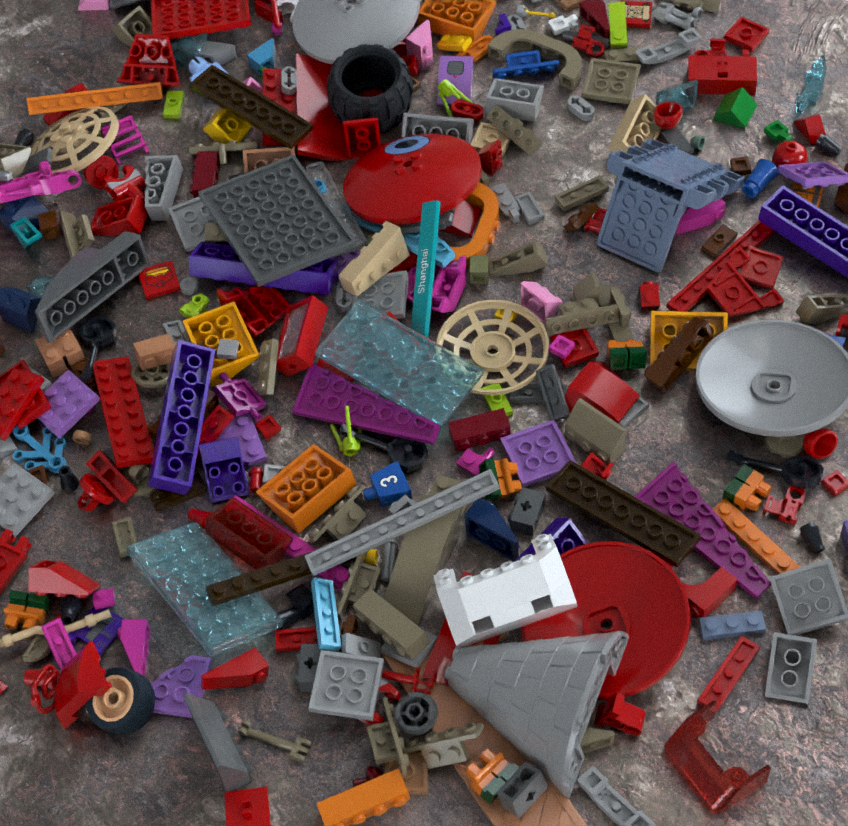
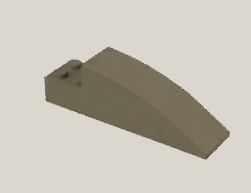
M438 474L429 495L421 494L418 503L462 481ZM474 501L405 534L384 600L419 627L436 590L434 575L446 568L465 524V514Z

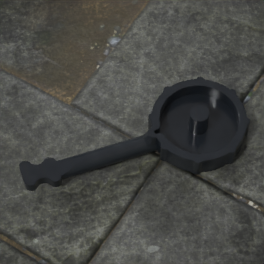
M93 317L80 326L78 333L80 341L84 345L91 347L86 368L82 371L83 375H80L81 380L92 379L91 376L94 375L93 364L96 360L98 348L104 347L115 340L117 334L116 324L108 317Z
M343 423L340 428L341 435H347L346 423ZM351 428L352 437L388 451L391 464L398 461L401 470L407 473L421 469L428 458V450L423 442L398 437L394 438L392 442L386 443L359 433L355 428Z
M729 450L727 457L729 461H735L738 465L745 464L781 473V477L790 486L804 489L820 485L824 470L815 459L804 456L786 459L780 465L747 458L742 454H736L733 450Z

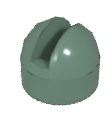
M700 135L693 136L690 140L691 146L701 150L705 145V137Z

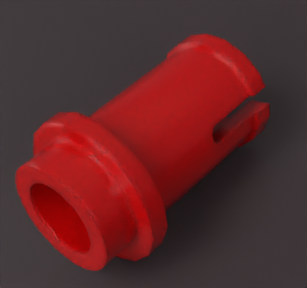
M254 467L249 472L251 477L249 491L256 494V491L262 487L264 472L261 468Z

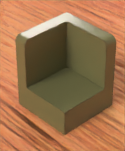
M470 256V284H488L489 256Z

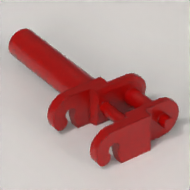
M416 668V673L413 676L384 670L382 678L411 685L414 684L411 687L412 693L419 692L429 695L431 694L430 689H434L437 672L433 671V677L428 682L419 680L420 668ZM424 684L427 686L426 689L418 688V685Z

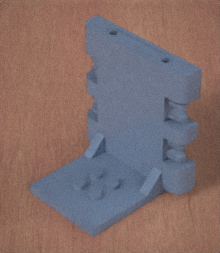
M651 138L643 141L641 147L636 145L629 146L627 153L621 150L610 153L607 169L610 173L618 176L596 245L660 273L666 261L679 220L687 207L700 209L712 201H717L725 195L741 189L745 177L724 169L725 166L721 164H712L677 149L676 145H667Z

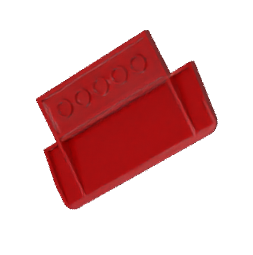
M296 54L297 87L296 92L292 95H286L281 90L282 69L263 68V95L313 124L314 129L296 145L297 155L328 161H343L347 159L348 153L344 126L332 112L327 96V79L333 64L318 61L310 56ZM263 133V145L284 146Z

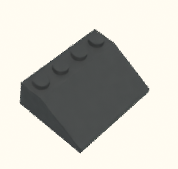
M188 693L184 694L183 697L226 791H233L251 782L249 773L252 770L247 760L243 762L240 757L243 755L239 743L234 744L232 740L235 735L230 725L225 726L223 722L226 720L222 708L217 709L212 701Z

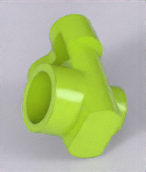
M200 293L193 296L188 304H184L179 309V312L188 318L208 311L207 305L210 300Z

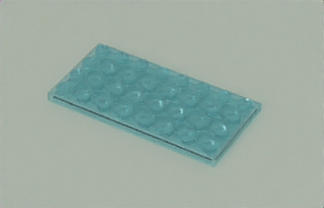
M361 299L355 303L315 351L317 357L418 416L425 417L439 424L440 430L484 375V370Z
M192 522L127 546V553L210 656H214L283 626V620L259 592L213 606L206 593V586L243 573L199 524Z

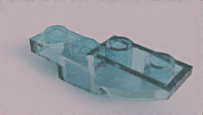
M821 55L817 61L815 60L811 70L806 72L804 76L805 86L802 94H798L795 100V104H797L795 112L802 114L809 103L816 106L819 101L826 76L825 56Z

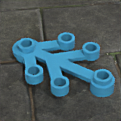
M17 425L13 428L15 438L25 441L35 450H16L13 453L16 463H22L25 459L44 458L46 462L27 461L24 465L26 471L43 465L51 473L58 474L62 466H67L65 458L62 457L63 449L67 446L64 437L60 439L57 437L54 440L56 449L53 456L50 453L51 439L55 435L47 427L42 431L44 435L42 445L30 435L27 425L22 429Z

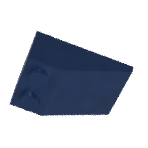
M481 498L477 499L465 514L466 536L514 562L519 557L518 539L490 501L482 500Z

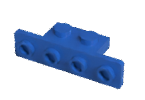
M539 50L506 55L507 68L494 69L492 76L493 78L504 79L511 75L519 77L525 73L537 74L539 71L545 70L546 72H552L558 69L559 60L541 62Z

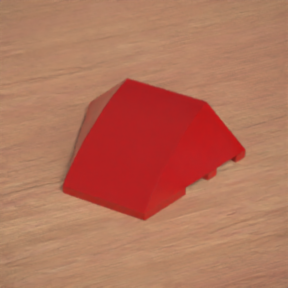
M136 34L128 52L129 55L126 63L123 64V70L116 82L130 86L160 82L163 89L180 87L181 84L169 36Z
M253 286L248 290H240L239 288H233V291L216 290L221 306L235 301L251 338L258 336L268 327L282 319L290 306L274 287Z
M589 361L568 386L565 394V400L570 413L577 400L581 398L616 423L622 420L640 397L632 387L613 370H610L603 361Z
M92 641L88 642L64 666L59 677L55 697L56 716L63 728H68L78 719L77 711L93 696L102 697L112 687L111 682L106 681L104 676L106 675V670L100 666L101 658Z

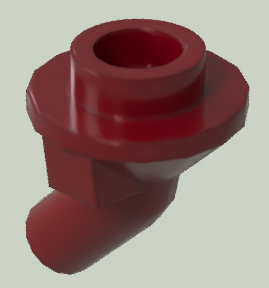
M368 766L365 771L367 777L354 779L352 781L353 787L384 774L378 767Z

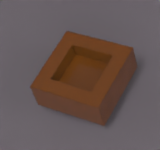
M748 156L730 159L732 172L739 175L751 174L752 169Z

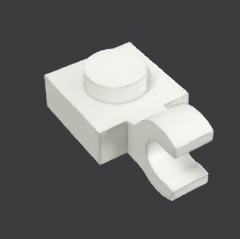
M575 14L564 18L562 15L549 20L548 26L554 36L563 33L564 30L569 31L570 28L578 27L576 22L578 18Z

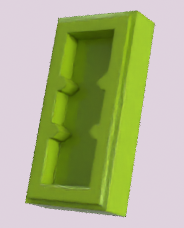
M167 91L163 111L164 119H180L185 96L184 91Z
M497 383L485 386L481 389L497 390L502 388L500 384ZM505 394L483 395L490 411L504 408L507 417L513 415V410Z

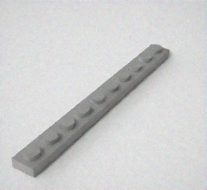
M491 469L305 555L311 573L315 576L497 491L500 487Z

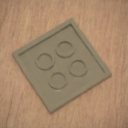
M591 58L581 98L630 104L633 100L641 64Z

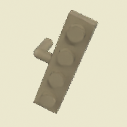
M246 139L244 143L227 141V144L212 142L210 146L194 144L193 147H189V153L191 156H197L198 151H218L220 164H227L226 153L259 149V143L257 141L254 142V139Z

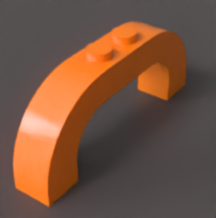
M478 183L474 191L465 199V201L482 209L483 212L474 237L464 246L450 247L455 253V258L452 261L460 260L459 257L461 256L466 257V270L470 269V256H486L490 244L493 245L495 231L498 232L500 227L497 196L489 187L482 183Z

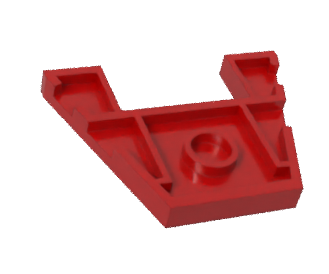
M741 246L737 248L733 256L730 257L706 289L723 312L728 313V318L779 306L785 301L775 288L758 297L737 271V269L750 261V257Z

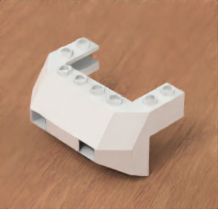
M541 534L535 540H532L536 552L535 555H525L513 563L511 561L505 562L493 570L491 568L485 569L479 575L473 577L465 576L459 582L456 581L453 569H442L434 575L436 590L457 647H465L577 607L569 579L551 534Z

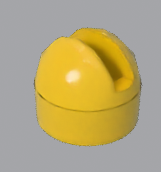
M368 550L364 562L376 566L378 550Z

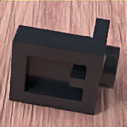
M303 583L285 594L290 603L297 608L302 619L314 613L312 592Z

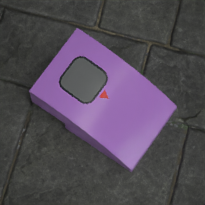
M440 56L438 85L441 81L448 79L451 84L471 100L474 70L473 56ZM438 89L437 106H444L442 99L438 95L440 92ZM454 95L450 97L445 96L448 106H451L456 100H464L461 97L457 99Z

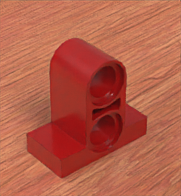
M617 692L598 705L594 725L602 728L607 724L625 733L640 735L646 712L639 707L625 702V695Z

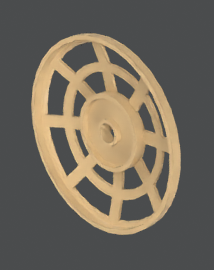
M89 107L75 111L49 126L33 143L29 157L34 155L36 149V153L47 147H51L53 149L51 164L52 162H59L70 158L72 163L67 167L52 170V173L70 169L78 172L97 160L110 147L118 133L119 121L114 112L106 107ZM104 112L108 113L110 117L99 119L93 113ZM79 117L76 121L69 122V120ZM87 117L94 119L87 123L82 122ZM111 122L110 129L105 138L98 137L101 123ZM95 125L92 134H88V127ZM50 138L49 142L43 146L45 139ZM91 142L99 144L91 153L78 161L76 154L84 150ZM57 153H66L60 156H56Z
M484 300L459 309L446 320L437 337L436 353L441 370L458 387L475 394L501 395L516 391L528 385L537 377L535 371L520 383L514 380V378L523 373L529 364L539 365L536 370L544 367L549 354V340L543 323L529 309L510 301ZM486 309L505 310L502 320L487 319L479 321L475 312ZM512 312L527 318L535 328L525 333L518 325L509 322ZM468 315L472 325L464 329L458 338L447 334L456 322ZM499 325L498 331L485 332L482 327ZM506 329H512L520 337L512 340L505 334ZM474 330L478 334L472 344L463 341ZM537 334H540L543 342L542 358L532 357L530 339ZM444 341L454 345L455 363L444 364L442 356ZM525 343L526 357L515 355V347ZM460 348L469 350L471 359L461 361L459 356ZM491 349H495L498 351L495 354L488 353V351ZM512 362L522 363V366L513 374H510L507 370V367ZM475 365L481 369V372L477 377L465 368ZM460 370L467 378L475 381L473 387L465 385L456 380L449 372ZM489 372H500L503 376L501 379H486ZM507 382L510 386L497 390L481 389L483 384Z

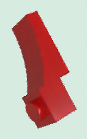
M98 450L86 463L97 475L96 477L122 503L125 504L138 491L134 484L119 468H116V464L103 451Z

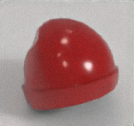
M676 102L658 104L653 114L655 124L664 130L675 128L683 114L682 106Z
M824 427L805 433L803 437V448L806 453L818 459H824L831 455L838 443V435L831 429Z

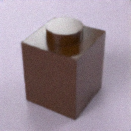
M55 210L38 214L40 230L44 241L62 237Z

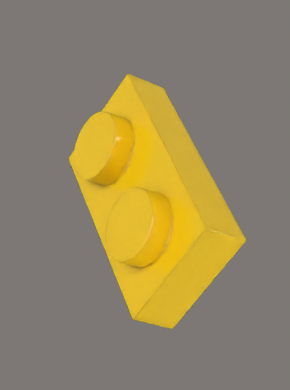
M447 34L437 43V47L439 50L464 52L473 41L471 36Z

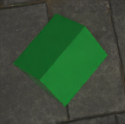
M742 87L724 96L713 116V120L746 129L757 108V103Z

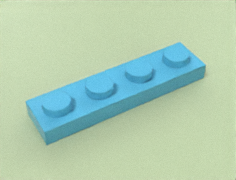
M314 577L311 581L318 647L319 649L338 652L341 648L333 580Z

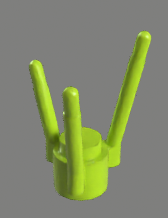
M448 79L439 83L437 88L440 92L438 95L442 99L449 117L453 116L445 96L450 97L454 95L457 99L461 97L465 101L473 103L451 84Z
M345 406L348 437H345L343 442H341L334 424L330 426L338 443L339 452H343L345 456H354L361 450L360 441L352 437L349 406Z

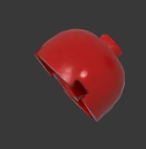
M796 141L780 143L772 155V163L777 169L778 165L807 163L808 160L806 149Z

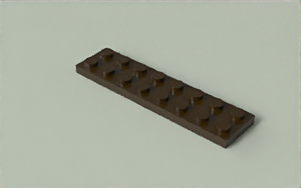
M214 65L208 67L189 83L190 89L289 149L296 146L314 129L313 124Z
M571 460L546 485V491L675 567L680 565L701 540L699 533Z

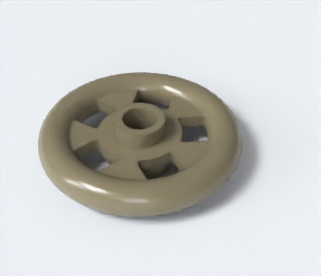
M138 362L132 367L131 375L137 386L144 389H158L167 385L170 363L161 366L156 365V367L150 369L145 368L144 372H139L141 368ZM167 369L168 372L162 373V370Z

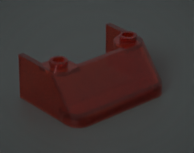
M713 700L683 721L666 741L664 753L705 807L712 813H722L765 784L771 768L769 765H766L751 776L743 768L737 766L731 767L725 772L698 740V737L703 735L706 730V723L715 718L717 702Z

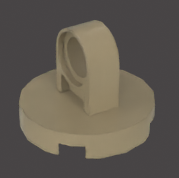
M805 434L786 437L766 436V447L771 453L774 454L775 452L781 455L782 458L794 457L803 448V437Z
M152 463L131 466L124 475L138 489L132 497L145 496V498H148L150 494L159 490L158 488L147 486Z

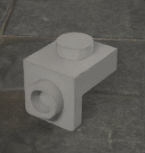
M404 495L400 500L391 504L388 509L389 516L418 502Z

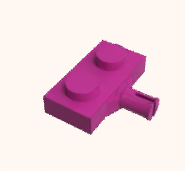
M489 447L482 456L467 449L458 459L456 465L474 477L480 474L478 465L485 459H490L495 454V451Z

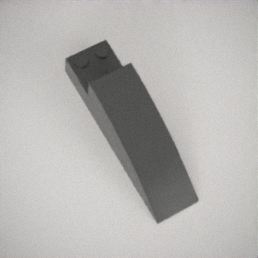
M124 231L101 250L85 246L58 272L46 288L35 311L47 343L55 340L150 265L139 234Z

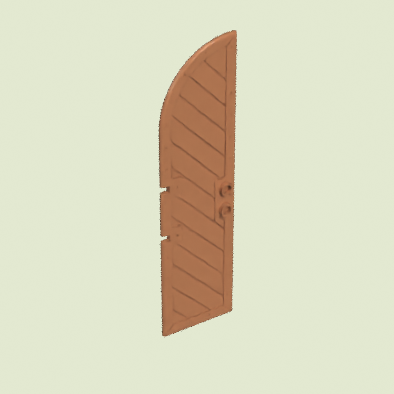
M433 649L418 667L420 668V681L428 682L430 680L423 677ZM381 653L392 672L410 676L416 673L415 667ZM399 682L407 695L412 693L411 687L414 684ZM435 682L434 689H430L431 694L429 696L433 698L437 705L438 715L436 724L431 729V732H443L450 727L461 728L469 723H483L484 729L479 737L463 740L470 755L468 760L454 763L453 765L493 826H587L569 798L565 797L546 778L547 789L520 818L505 810L498 797L489 805L471 787L472 780L465 774L467 767L473 762L481 769L485 767L479 758L487 748L496 755L501 752L504 755V759L511 765L515 763L520 767L525 761L532 766L534 765L509 741H506L489 722H486L451 687ZM419 684L418 688L426 689L427 685Z

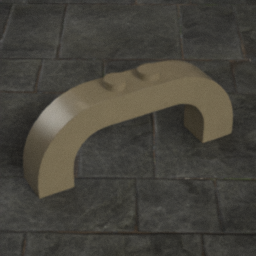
M514 29L499 34L488 44V57L501 63L506 59V55L513 52L539 50L541 57L551 61L559 60V64L564 67L559 73L560 86L574 91L581 81L582 61L579 53L569 44L532 30Z

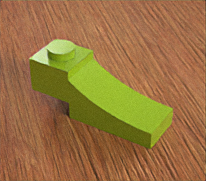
M625 2L608 3L611 49L627 48Z

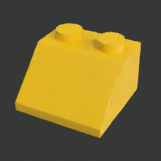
M219 107L203 127V130L216 142L227 144V141H237V143H240L252 126Z

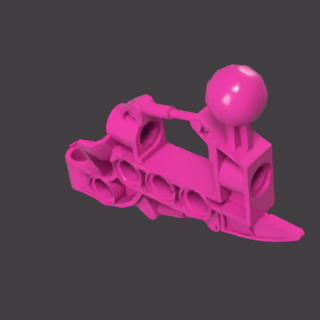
M48 160L40 162L39 171L25 174L8 182H0V203L33 195L57 194L80 186L81 177L73 169L52 173ZM72 175L77 176L75 182H69L68 178Z

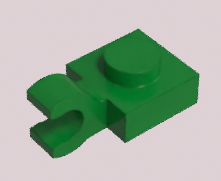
M778 120L764 127V133L773 141L780 140L782 143L793 139L788 134L789 129Z

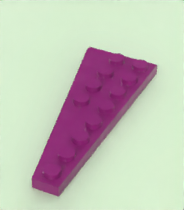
M313 363L312 367L308 368L292 409L294 415L342 425L346 423L345 406H349L351 427L432 445L435 444L440 430L439 424L425 417L418 416L390 400H385L379 397L378 394L360 385L353 384L327 369L316 366L315 363Z
M674 461L634 496L699 533L701 540L693 549L717 569L723 567L738 579L737 585L756 600L771 587L769 579L757 565L755 566L745 549L740 547L734 535L728 532L719 516L708 503H705L699 495V491L690 484L688 477L682 474Z

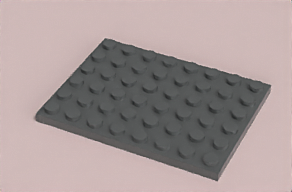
M295 155L288 156L198 192L199 198L258 287L357 247V241Z

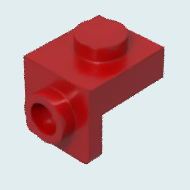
M654 281L643 282V285L639 286L641 308L659 307V284H654Z
M591 452L580 466L606 480L611 475L612 471L610 469L614 464L610 462L606 465Z

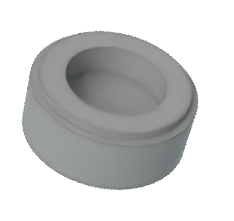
M187 277L180 282L183 294L192 295L198 291L199 286L195 278Z

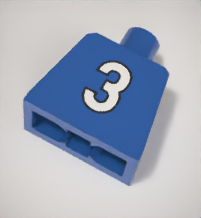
M398 461L370 476L372 487L363 490L366 501L377 497L382 507L390 506L404 495L412 499L411 489Z

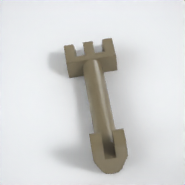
M243 720L242 726L237 731L238 734L291 751L290 759L301 763L304 762L305 757L300 754L307 755L309 751L307 748L302 747V745L306 747H311L312 745L310 740L297 737L295 743L252 729L251 723L248 720Z

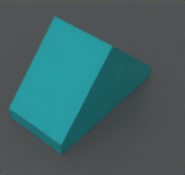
M26 217L10 225L24 249L42 238V234Z

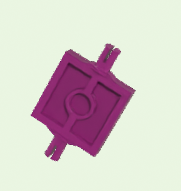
M225 372L221 373L219 378L224 384L215 386V394L235 417L251 414L255 421H259L262 415L258 410L264 409L266 402L245 378L232 380Z

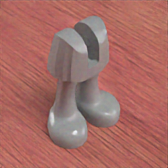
M660 2L652 12V16L665 25L671 22L684 30L692 27L695 29V26L697 27L700 23L703 9L695 7L692 13H686L675 8L674 4Z

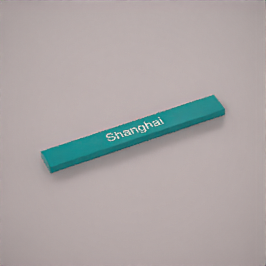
M437 200L422 203L410 332L420 344L428 343L441 204Z

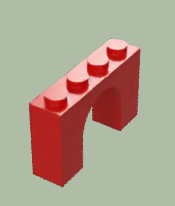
M666 562L671 568H673L672 564ZM720 567L704 583L698 585L682 583L688 597L690 613L699 618L710 615L736 590L738 579L726 569Z

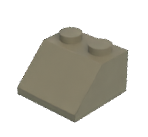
M139 5L112 27L111 30L121 42L131 47L136 34L152 35V20Z

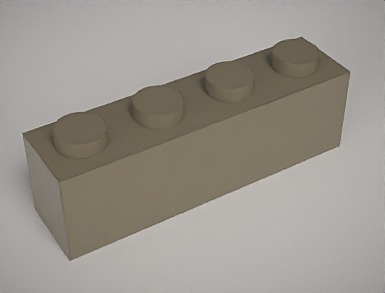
M371 588L353 604L357 619L361 623L366 622L369 624L368 627L373 633H380L382 639L388 645L393 644L396 646L395 649L403 657L407 655L413 660L430 643L424 630Z

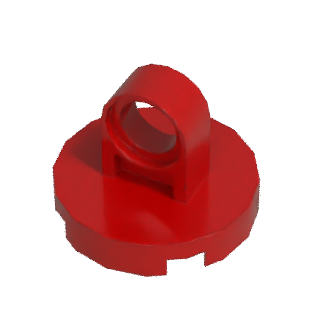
M103 154L84 168L86 181L98 189H104L101 177L108 175L117 179L119 175V168L115 161Z
M85 474L79 481L80 486L84 490L78 499V507L81 510L91 512L100 502L109 505L116 496L106 486L104 487L99 483L100 480L92 474Z

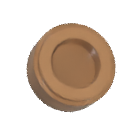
M75 430L72 437L76 443L81 445H90L93 438L90 433L82 430Z

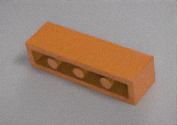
M398 768L316 804L325 826H349L361 824L366 818L373 815H382L387 809L394 806H403L411 797Z

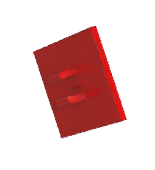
M268 786L224 792L226 826H271Z

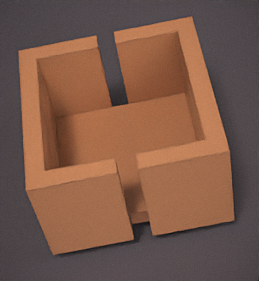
M70 328L51 343H47L45 335L34 340L52 378L62 375L67 371L63 360L64 357L67 358L70 368L71 365L85 360L82 349Z

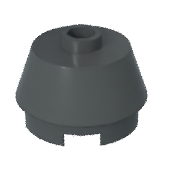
M419 692L409 693L408 696L397 704L396 719L399 727L404 732L411 735H420L429 732L436 724L438 709L435 701L429 695Z

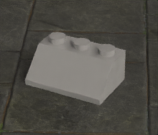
M494 78L486 96V114H489L497 104L513 119L517 117L519 120L535 122L539 113L544 86Z

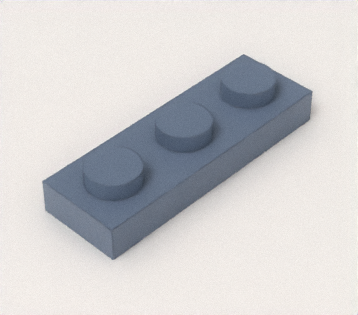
M762 611L699 618L702 640L766 632Z

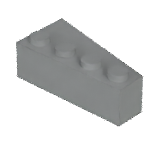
M177 155L145 156V208L152 221L168 220L170 215L168 208L173 205L183 173V167Z

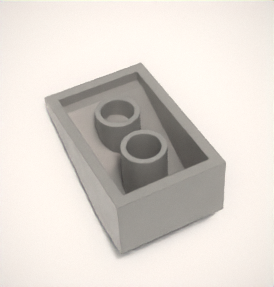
M774 632L765 697L809 703L817 639Z

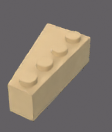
M385 221L382 225V230L379 233L376 232L371 237L373 240L367 247L364 246L360 250L359 256L356 259L353 258L338 275L345 291L359 296L410 256L400 227Z

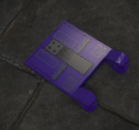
M93 607L86 615L92 613L95 615L108 609L95 610V607ZM110 611L112 617L97 622L95 626H86L70 632L68 636L72 645L75 644L77 638L85 643L94 642L101 658L103 652L118 637V628L122 626L123 618Z

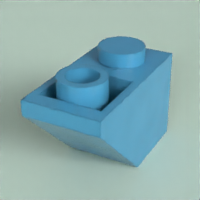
M273 38L247 55L249 67L260 75L262 73L259 72V69L263 66L267 69H274L276 47Z

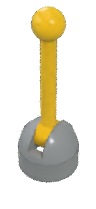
M524 5L517 6L516 15L521 18L526 17L528 14L546 16L551 19L555 18V13L553 12L550 14L528 11Z

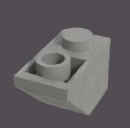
M203 40L197 53L198 57L204 58L209 64L217 62L220 66L237 57L233 44Z

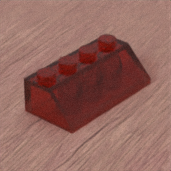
M232 498L206 517L205 534L255 570L280 562L293 541L292 537L236 498Z

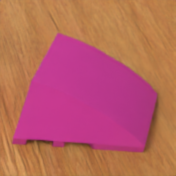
M465 256L459 257L460 260L451 261L444 268L435 265L431 309L441 313L455 310L466 285ZM416 267L411 268L408 273L406 301L412 303L414 300Z

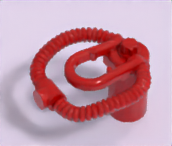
M51 664L44 665L41 670L27 669L24 673L25 685L32 686L30 687V704L36 707L35 709L40 714H48L55 710V697L60 672ZM37 686H42V696L45 700H50L55 696L50 706L42 707L40 695L37 693ZM47 687L52 689L49 695L47 694Z

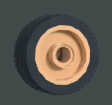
M121 667L109 668L104 676L106 681L111 682L112 687L102 697L93 696L86 702L88 715L94 724L106 731L117 734L136 732L149 721L153 714L152 712L155 707L153 686L145 676L136 671Z

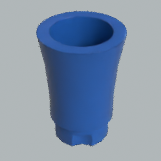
M758 160L754 170L742 186L744 194L749 198H755L778 176L779 171L777 167L769 160Z

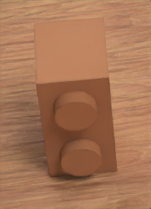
M169 333L133 343L135 358L141 370L171 363L175 345Z

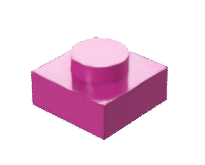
M558 335L549 346V352L565 360L574 349L575 342Z
M113 588L100 589L93 592L95 610L115 606V592Z

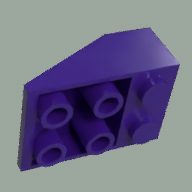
M238 436L199 444L211 503L231 499L235 495L238 497L249 495L250 492Z

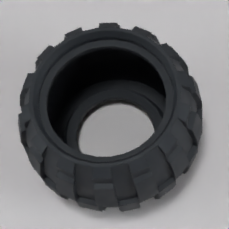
M361 44L345 50L344 54L337 57L333 62L327 79L328 102L335 117L342 125L343 121L378 117L381 134L388 132L392 127H397L402 122L404 113L409 111L413 99V82L406 63L393 49H387L379 44ZM368 88H377L384 91V93L372 97L356 95Z

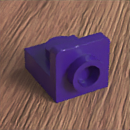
M505 13L499 15L495 36L512 30Z

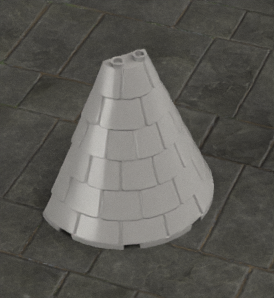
M616 631L546 640L538 639L495 645L455 647L452 655L453 662L451 666L446 668L444 678L448 679V685L463 700L468 702L486 722H489L506 741H509L526 759L542 771L543 776L547 780L549 779L565 797L570 798L585 758L580 747L582 738L606 674L615 676L629 635L626 632Z

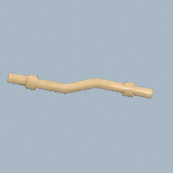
M108 609L95 615L93 613L86 615L84 619L64 627L68 634L86 626H95L97 622L112 616ZM34 626L12 635L10 633L6 634L0 639V648L4 646L7 648L14 645V642L36 634H44L41 626Z

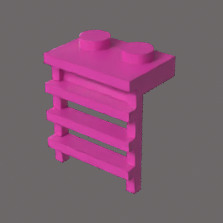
M132 115L118 120L119 129L115 138L134 130L136 132L135 135L110 145L118 165L122 164L119 159L120 157L144 148L145 152L149 153L146 142L143 140L142 134L139 132ZM111 124L101 128L102 138H105ZM139 139L141 142L121 152L116 153L115 151L116 148Z

